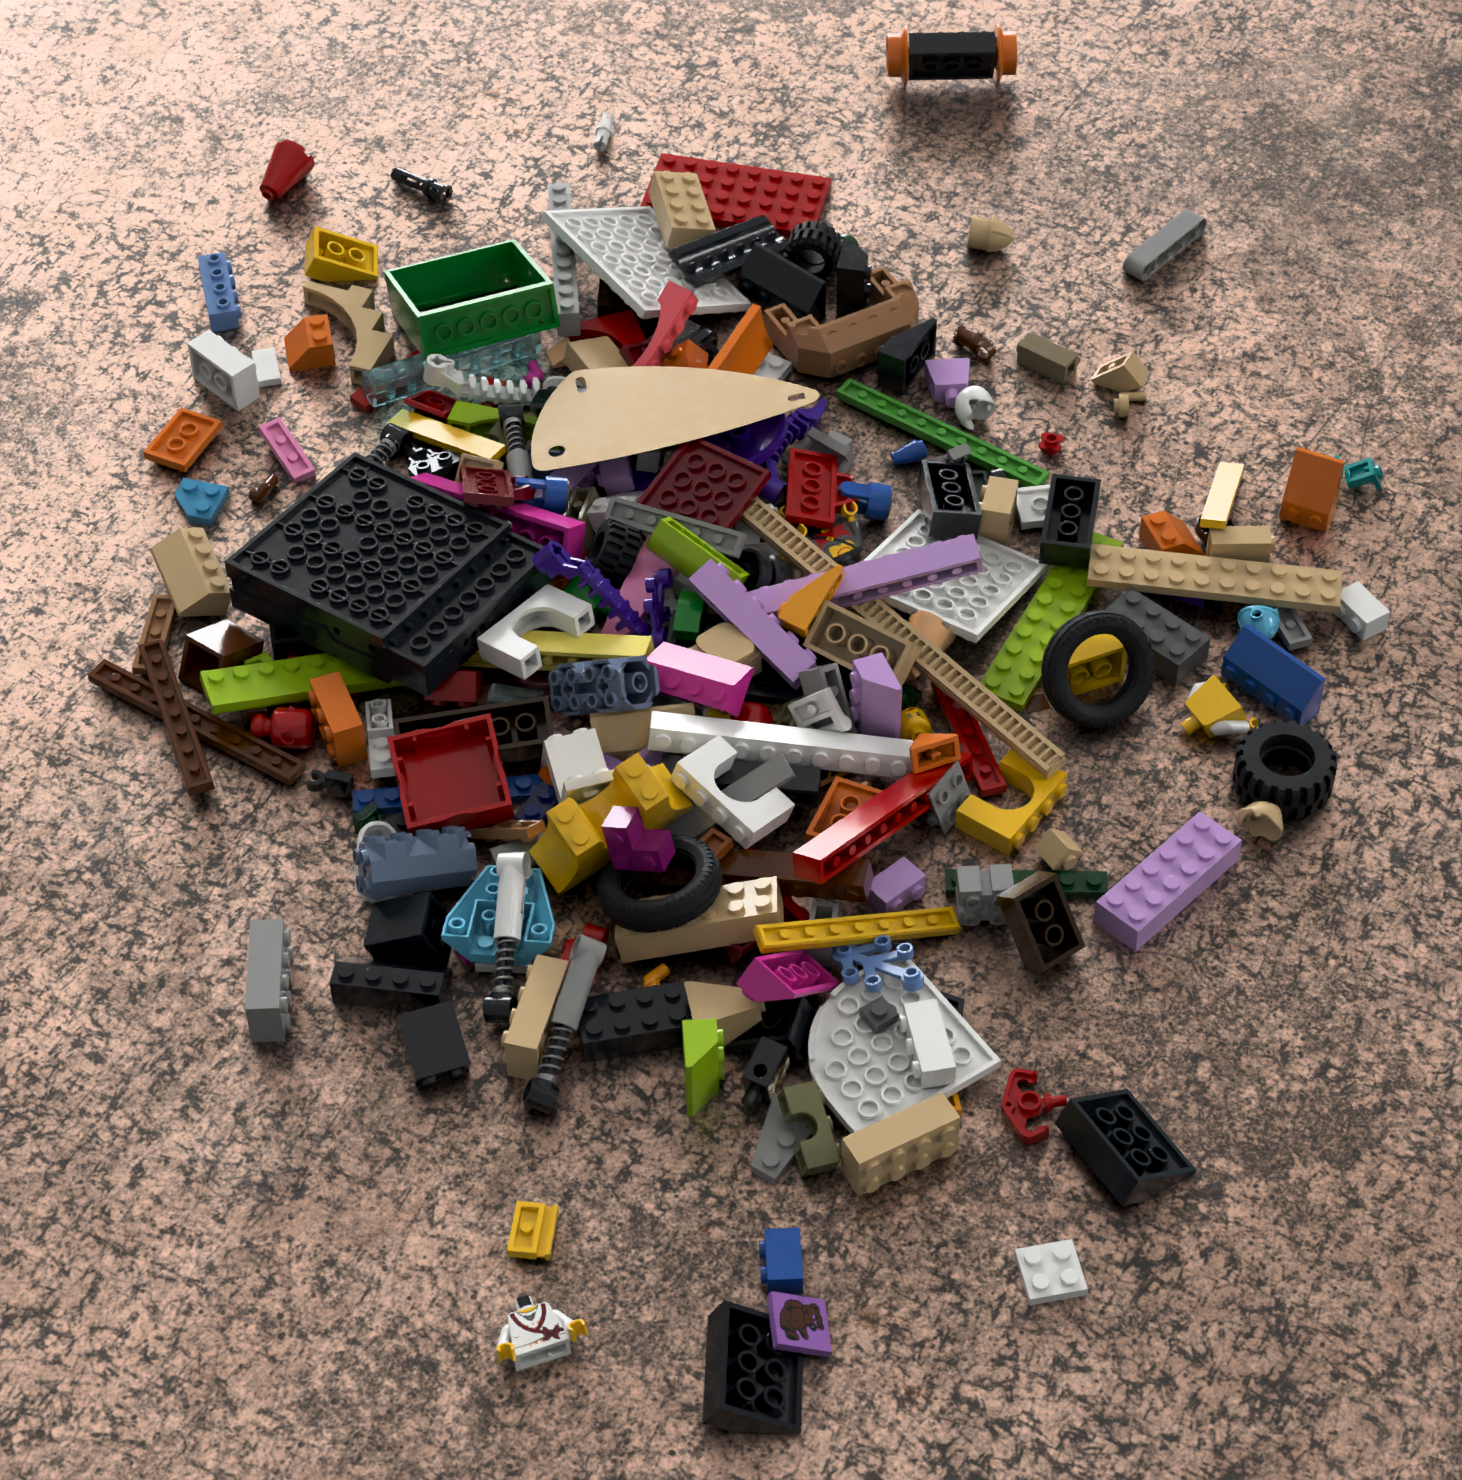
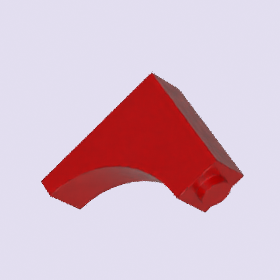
M633 310L581 321V336H567L570 342L608 336L619 350L623 346L646 340Z

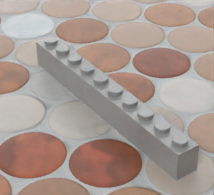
M557 182L547 184L549 211L572 210L570 183ZM550 229L554 290L560 327H557V337L581 336L575 253Z

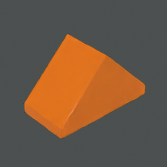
M920 733L909 748L911 768L914 774L961 760L957 734Z

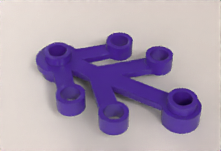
M670 568L659 569L658 572H654V577L645 579L646 592L652 593V598L643 600V609L645 614H650L652 634H649V636H652L654 650L663 642L668 643V628L662 627V624L671 620L670 607H663L665 589L673 587V575Z

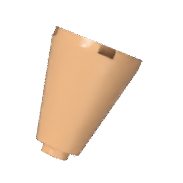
M918 610L916 614L913 612L908 618L910 625L943 652L955 640V634L952 633L950 626L947 629L942 625L943 619L931 612ZM912 666L905 682L914 681L921 672Z

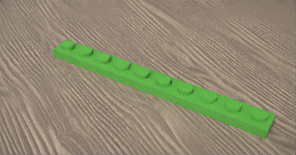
M851 378L836 391L837 399L945 450L967 443L972 452L967 456L968 461L987 470L1002 468L1008 479L1019 480L1018 484L1023 487L1044 485L1049 479V471Z

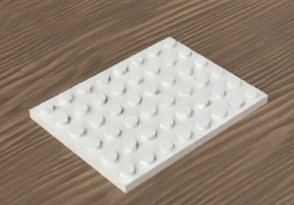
M650 206L550 210L543 212L541 219L575 254L579 255L586 262V265L592 268L599 278L604 280L611 287L612 291L617 293L642 319L660 317L661 305L657 299L668 281H672L692 291L699 300L695 312L690 315L720 314L725 312L737 313L739 311H748L751 306V302L725 277L695 288L668 256L673 249H666L655 211Z

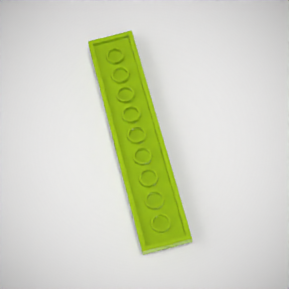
M1096 532L1093 534L1092 544L1123 547L1124 542ZM1056 565L1052 567L981 679L980 683L1010 708L1023 712L1042 681L1041 664L1045 647L1048 645L1049 640L1066 621L1084 613L1099 587L1087 586V569Z

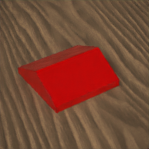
M428 388L404 398L403 403L416 410L447 421L458 399Z

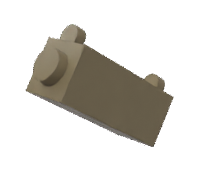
M1032 332L1024 339H1021L1016 347L1017 363L1062 384H1065L1073 376L1081 361V357L1077 353Z

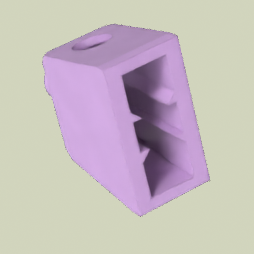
M970 358L925 360L924 378L933 401L945 402L947 407L954 408L957 396L963 389L968 387Z

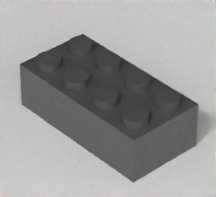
M1130 588L1105 609L1123 614L1141 627L1147 635L1154 652L1155 673L1175 686L1208 659L1210 637L1133 588Z

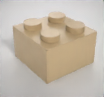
M989 476L988 484L983 485L981 491L983 502H979L982 518L978 534L1008 547L1016 516L1019 480Z

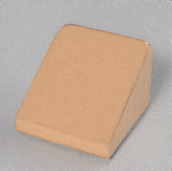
M568 337L546 351L553 369L567 366L563 360L567 342H570Z

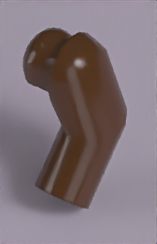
M274 474L268 475L258 489H250L249 499L256 501V503L263 502L277 485L278 477Z

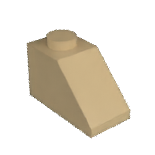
M1132 351L1100 365L1091 381L1093 384L1118 392L1137 391L1144 386V380L1149 374V370Z

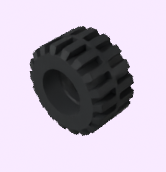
M809 220L804 221L803 224L799 223L796 228H793L784 249L783 257L826 281L837 272L844 240L841 239V234L835 232L834 227L827 226V223L823 222L821 224L816 220H813L812 223Z
M608 518L599 527L591 542L586 560L589 558L590 564L595 569L598 568L601 571L600 574L605 579L608 578L611 581L610 584L614 587L619 586L626 579L634 566L640 548V530L615 519Z

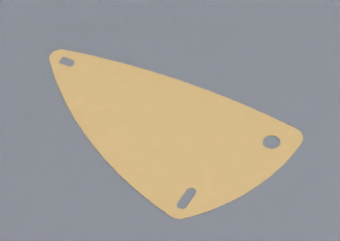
M631 366L577 370L570 373L558 385L539 414L531 442L532 465L537 470L548 471L625 457L685 443L742 427L811 404L818 400L819 392L815 389L777 379L715 369ZM579 377L585 379L587 390L583 393L577 390L575 380ZM800 393L805 395L804 399L788 400V397ZM555 446L565 448L564 454L557 457L550 456L548 452Z

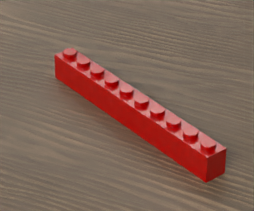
M960 751L961 760L958 761L966 782L973 778V755ZM955 762L917 774L912 773V771L801 846L793 852L794 877L822 885L930 809L932 804L928 797L929 791Z

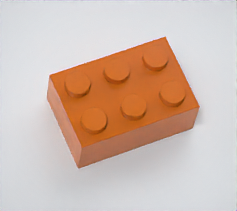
M336 671L310 679L311 690L307 691L311 706H314L310 708V711L315 715L316 723L319 722L318 731L321 740H326L328 743L326 744V750L329 758L335 759L338 768L368 759L363 723L340 672Z

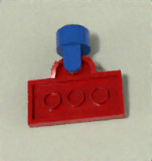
M790 447L784 519L790 523L833 530L835 513H841L844 504L847 511H852L851 503L855 502L858 506L856 513L863 514V518L885 521L889 517L892 505L893 488L890 485L869 482L868 485L856 483L854 476L837 472L838 456Z

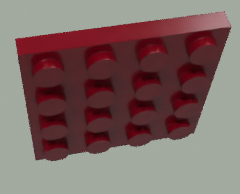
M700 438L682 443L636 503L732 529L771 478V473L761 466Z

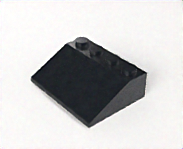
M1128 1089L1071 1098L1055 1121V1125L1062 1132L1063 1136L1073 1145L1080 1157L1087 1162L1096 1173L1097 1178L1105 1184L1122 1206L1143 1202L1196 1172L1194 1166Z
M724 1300L708 1315L702 1424L729 1432L800 1434L803 1353L773 1349L768 1313Z

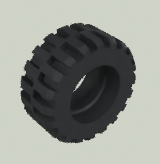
M1275 720L1272 724H1269V722L1259 725V728L1254 727L1248 731L1239 742L1233 769L1234 788L1237 794L1241 795V799L1246 805L1258 801H1267L1277 805L1281 809L1283 820H1288V817H1294V820L1304 817V814L1309 816L1317 812V809L1322 808L1331 796L1337 770V756L1332 749L1333 746L1327 739L1323 740L1324 736L1316 730L1314 732L1311 730V726L1303 724V726L1298 725L1297 721L1289 720V723L1282 722V720ZM1276 763L1288 764L1298 768L1304 774L1283 776L1272 772L1266 766Z

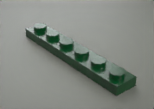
M945 869V897H955L957 869ZM1012 870L1014 885L1037 871L1044 870ZM1044 871L1057 874L1066 899H1100L1108 892L1107 871Z

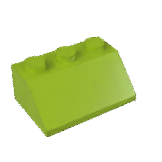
M716 1018L682 1020L687 1117L694 1116L719 1092V1080L725 1079L723 1029H717Z

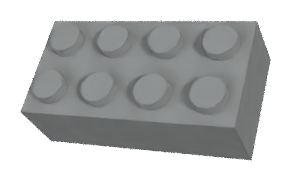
M284 919L250 920L245 1012L252 1043L285 1041L286 1030L291 1029V1016L287 1012L288 1007H292L291 990H288L289 985H293V971L290 968V963H294V949L291 946L290 930H285Z

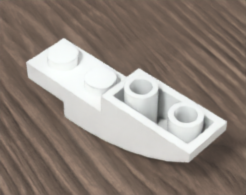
M391 699L365 701L371 778L396 776L387 737L394 736Z

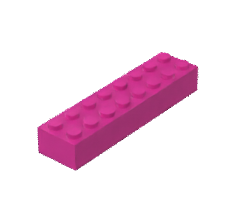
M429 473L410 477L463 502L461 484ZM515 500L514 507H507V509H496L492 505L486 504L478 507V509L503 521H510L513 526L511 532L542 546L547 545L550 541H556L562 545L571 557L582 559L585 522Z

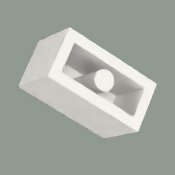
M1357 581L1341 589L1339 614H1334L1364 641L1387 629L1390 611Z

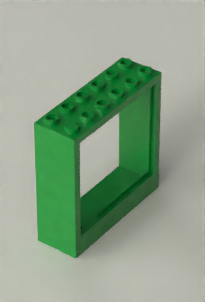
M515 239L384 271L391 312L425 360L431 354L446 356L560 327L553 282ZM513 286H517V287H518L517 289H513V290H509V291H505V292H501V293H497V294H493V295H489V296H485V297H481V298H477V299H473V300H469V301H465V302H461V303H457V304H453V305H449V306H445V307H441V308H437V309H433V310H429V311H425V312H421V313L418 311V310H420V309H425V308H429V307H433V306H437V305H441V304H445V303H449V302H453V301H457V300H461V299H465V298H469V297H473V296H477V295H481V294H485V293H489V292H493V291H497V290H501V289H505V288H509V287H513Z

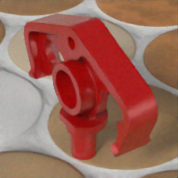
M1017 1068L1009 1074L1001 1103V1113L1020 1141L1031 1145L1044 1138H1048L1049 1127L1047 1125L1037 1126L1034 1131H1028L1025 1128L1027 1119L1039 1116L1043 1109H1045L1046 1113H1050V1110H1053L1054 1107L1065 1106L1067 1098L1066 1095H1048V1092L1043 1093L1044 1098H1041L1034 1091L1022 1093L1017 1085L1018 1082L1025 1081L1028 1084H1036L1038 1081V1071Z

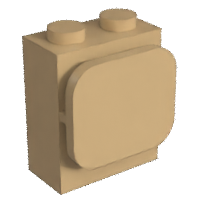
M720 623L697 637L696 644L688 648L754 667L752 677L762 672V654L756 649L753 642L731 623Z

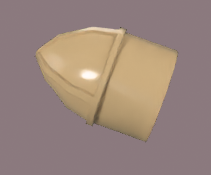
M975 214L972 215L967 248L984 250L985 252H997L1008 247L1015 240L1011 228L1002 220L993 216L991 220L979 218Z

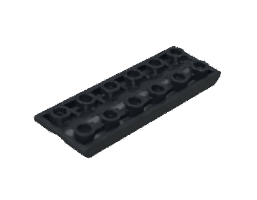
M763 214L676 247L668 256L692 285L698 288L740 271L755 243L758 242L775 253L782 255L784 254L787 241Z

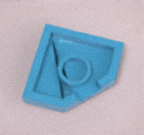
M183 478L174 493L175 500L179 507L181 506L187 520L207 526H212L230 494L228 486Z

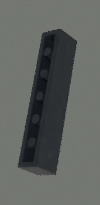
M663 754L661 763L666 766L672 775L677 762L686 756ZM734 760L731 769L716 778L715 783L721 791L766 762ZM790 765L796 777L778 789L795 804L794 807L818 808L821 767Z

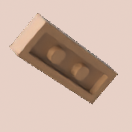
M507 820L470 829L472 839H484V842H491L497 839H502L503 842H511L521 839V842L525 843L537 839L536 835L544 832L546 827L544 820Z

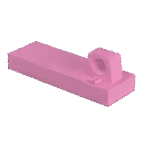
M280 417L259 426V433L294 484L315 475L314 466Z

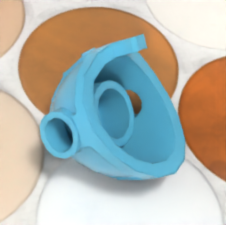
M1262 605L1246 606L1237 615L1239 630L1245 624H1248L1268 639H1271L1276 634L1280 625L1277 608L1273 609ZM1256 613H1260V614H1261V615L1258 616V617H1254V615H1255Z

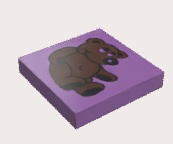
M774 1291L767 1295L773 1349L828 1357L831 1354L832 1349L825 1300Z

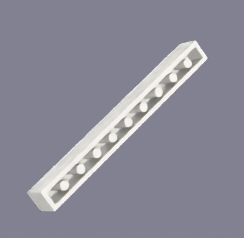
M652 711L648 750L691 754L720 735L738 752L735 760L767 762L782 753L789 765H808L821 767L822 770L902 778L912 771L909 748L913 744V740Z

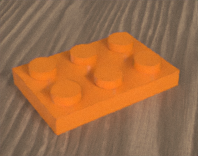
M180 407L143 451L144 459L186 472L223 428L222 421Z

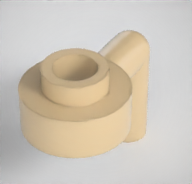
M1146 392L1119 393L1118 399H1114V413H1118L1119 417H1129V401H1146Z

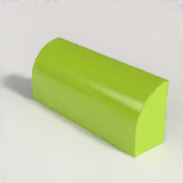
M670 516L660 520L647 543L649 551L688 579L709 559H712L716 564L722 563L730 573L728 576L733 581L738 579L743 585L750 575Z

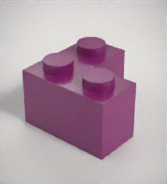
M613 806L601 826L614 869L665 872L676 852L670 830L645 829L638 807Z

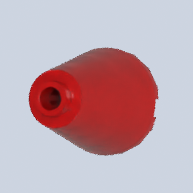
M284 139L280 142L279 140L274 146L260 185L261 194L267 200L272 201L281 198L314 168L315 162L311 155L308 157L304 153L306 149L295 141Z

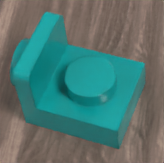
M1372 457L1344 466L1349 489L1371 482L1374 483L1377 490L1382 488L1380 479H1383L1384 475L1380 465L1376 466Z

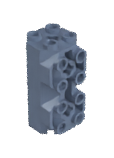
M645 655L558 664L556 669L550 671L548 675L551 706L554 711H560L563 716L650 708L653 702H650L653 696H657L660 691L658 669L654 665L647 663L646 660L649 659Z
M456 825L441 827L442 832L432 829L416 830V836H413V833L396 832L390 833V838L386 839V836L379 835L363 837L364 842L359 843V849H353V861L355 865H358L359 876H356L355 879L357 891L363 892L367 898H377L472 885L475 879H471V876L477 875L478 867L474 842L468 843L466 838L471 837L470 831H465V827H458Z

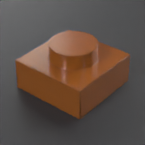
M713 827L700 839V841L707 844L713 850L718 860L722 859L734 847L733 839Z

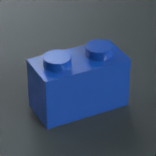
M800 1227L764 1229V1241H759V1259H765L766 1266H760L761 1284H767V1295L771 1291L792 1295L803 1294Z

